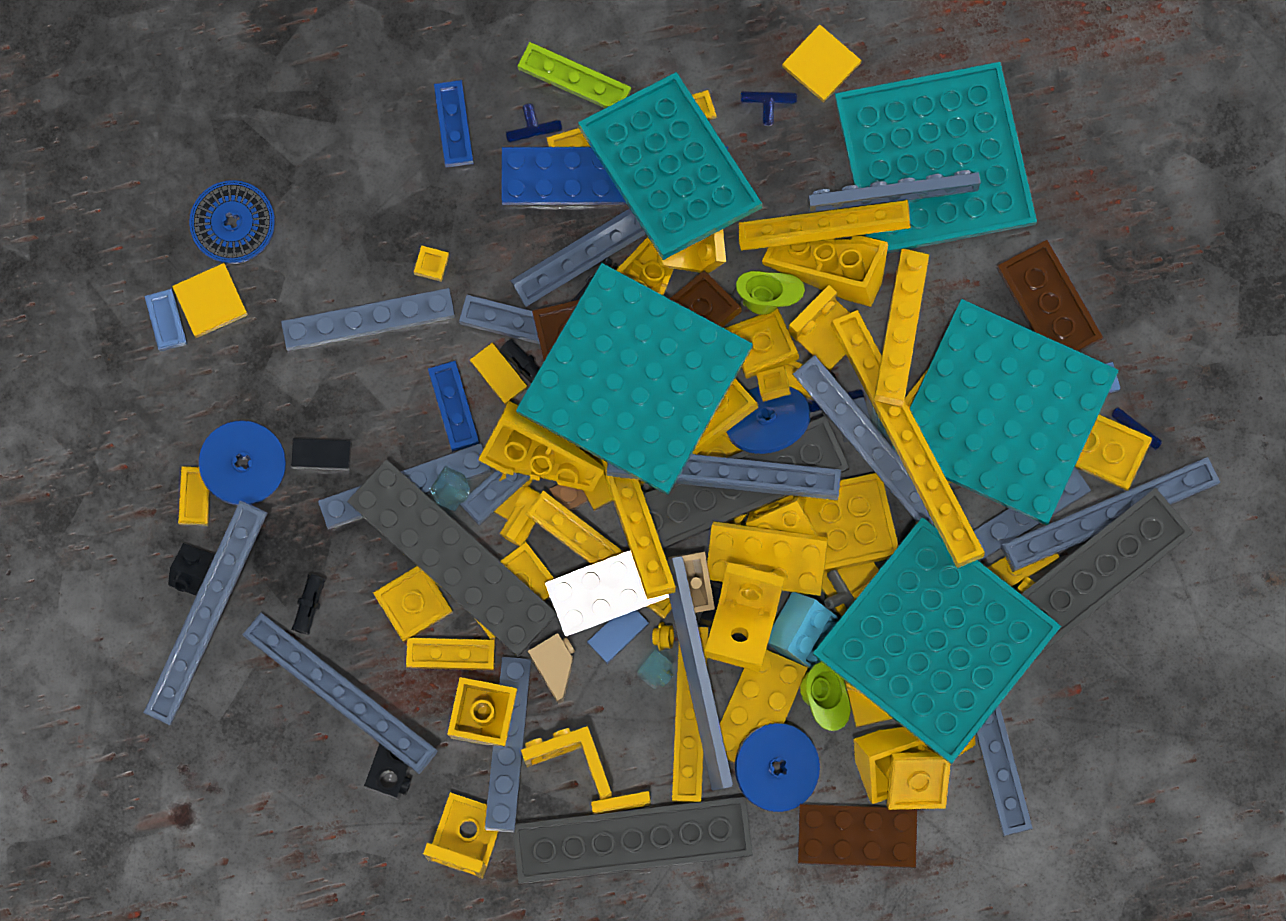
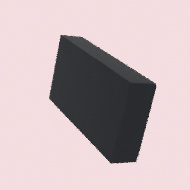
M293 438L291 467L295 469L350 471L351 441Z

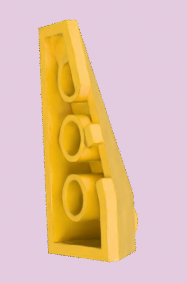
M852 236L851 239L836 240L834 238L768 247L762 264L779 272L794 275L802 282L821 290L830 285L837 292V297L871 307L882 285L888 242L865 236Z
M647 237L616 271L664 295L674 269L659 265L658 252Z
M508 401L478 460L504 474L514 475V472L529 475L530 479L540 481V478L556 481L561 486L593 492L605 471V467L575 444L516 413L519 405Z
M904 727L878 730L854 739L855 763L872 804L887 799L892 753L935 752ZM975 736L960 755L976 745Z

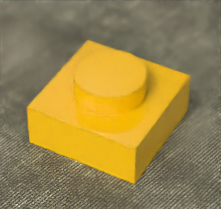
M421 245L414 275L442 282L449 252Z
M784 366L757 373L760 395L763 402L791 394Z

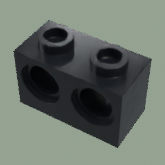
M379 743L364 787L367 790L400 800L401 794L406 796L410 788L412 779L408 778L411 768L403 761L393 759L392 753ZM388 773H393L397 776V783L391 788L382 786V778Z

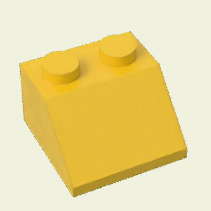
M460 677L447 735L451 739L476 744L505 746L517 688Z

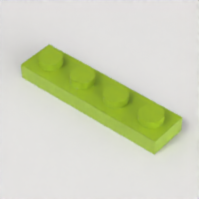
M529 42L517 66L518 70L603 108L621 101L631 93L630 86Z

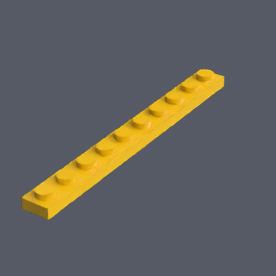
M856 310L833 319L831 326L956 567L959 568L983 558L985 552L905 399L902 407L874 400L882 355L859 311Z

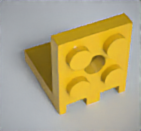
M728 562L704 656L760 672L775 621L785 577L777 576L772 572L751 569L743 564ZM735 633L743 634L747 638V640L743 642H737L732 638V635Z
M588 726L570 732L569 728L562 729L553 733L554 738L544 742L542 738H538L525 743L526 748L522 749L521 753L526 767L582 748L600 800L612 798V793Z
M450 792L433 843L426 844L423 853L426 859L483 879L499 831L485 830L487 805ZM465 822H472L477 826V832L472 838H464L460 834V828Z

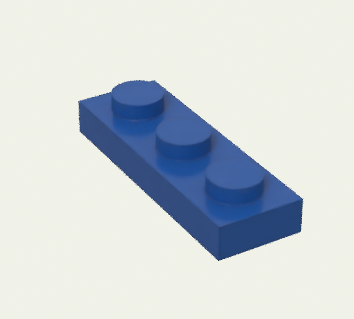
M462 80L434 84L445 167L474 164Z
M456 361L428 368L452 452L480 444Z

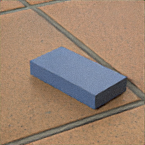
M169 289L144 296L158 350L161 352L186 345L187 341L173 290Z
M637 610L611 619L587 641V644L608 664L649 625V622Z

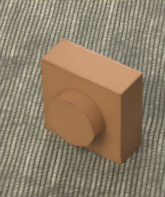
M556 485L549 489L553 498L571 512L589 502L584 491L561 485Z

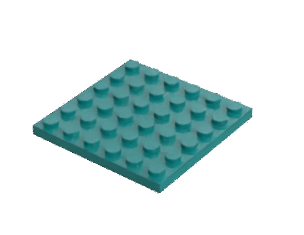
M1001 62L835 93L834 97L853 184L857 185L858 188L870 187V184L881 181L886 182L887 185L896 184L904 178H914L915 181L926 180L927 176L933 174H942L943 177L954 176V173L963 170H970L971 173L979 172L981 184L978 191L908 200L911 228L865 234V237L888 242L887 254L899 252L901 249L909 250L1037 224Z
M601 263L517 407L516 413L669 495L753 348V344Z
M961 299L915 396L910 411L948 481L1044 525H1048L1119 370Z
M922 517L816 648L813 655L952 765L1058 632L1061 625L978 560L957 568L937 528Z

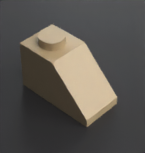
M693 552L668 557V559L679 556L683 557L695 613L714 610L705 552Z
M557 633L530 649L528 654L559 705L565 698L573 666L571 654L575 653V650L567 637L561 639Z

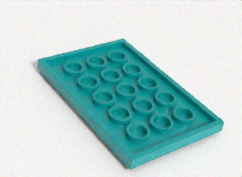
M677 72L578 122V128L662 260L762 209V202Z

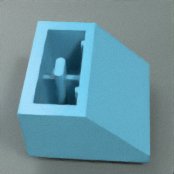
M792 592L773 625L768 645L783 656L811 670L815 664L821 662L813 655V652L840 618L817 600Z

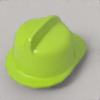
M750 271L742 274L736 282V289L740 297L743 298V305L751 312L759 315H767L774 312L778 307L795 304L803 298L805 293L803 282L796 276L786 273Z
M823 662L815 664L802 679L800 685L802 699L810 706L815 721L822 728L828 731H838L846 725L851 712L844 679Z

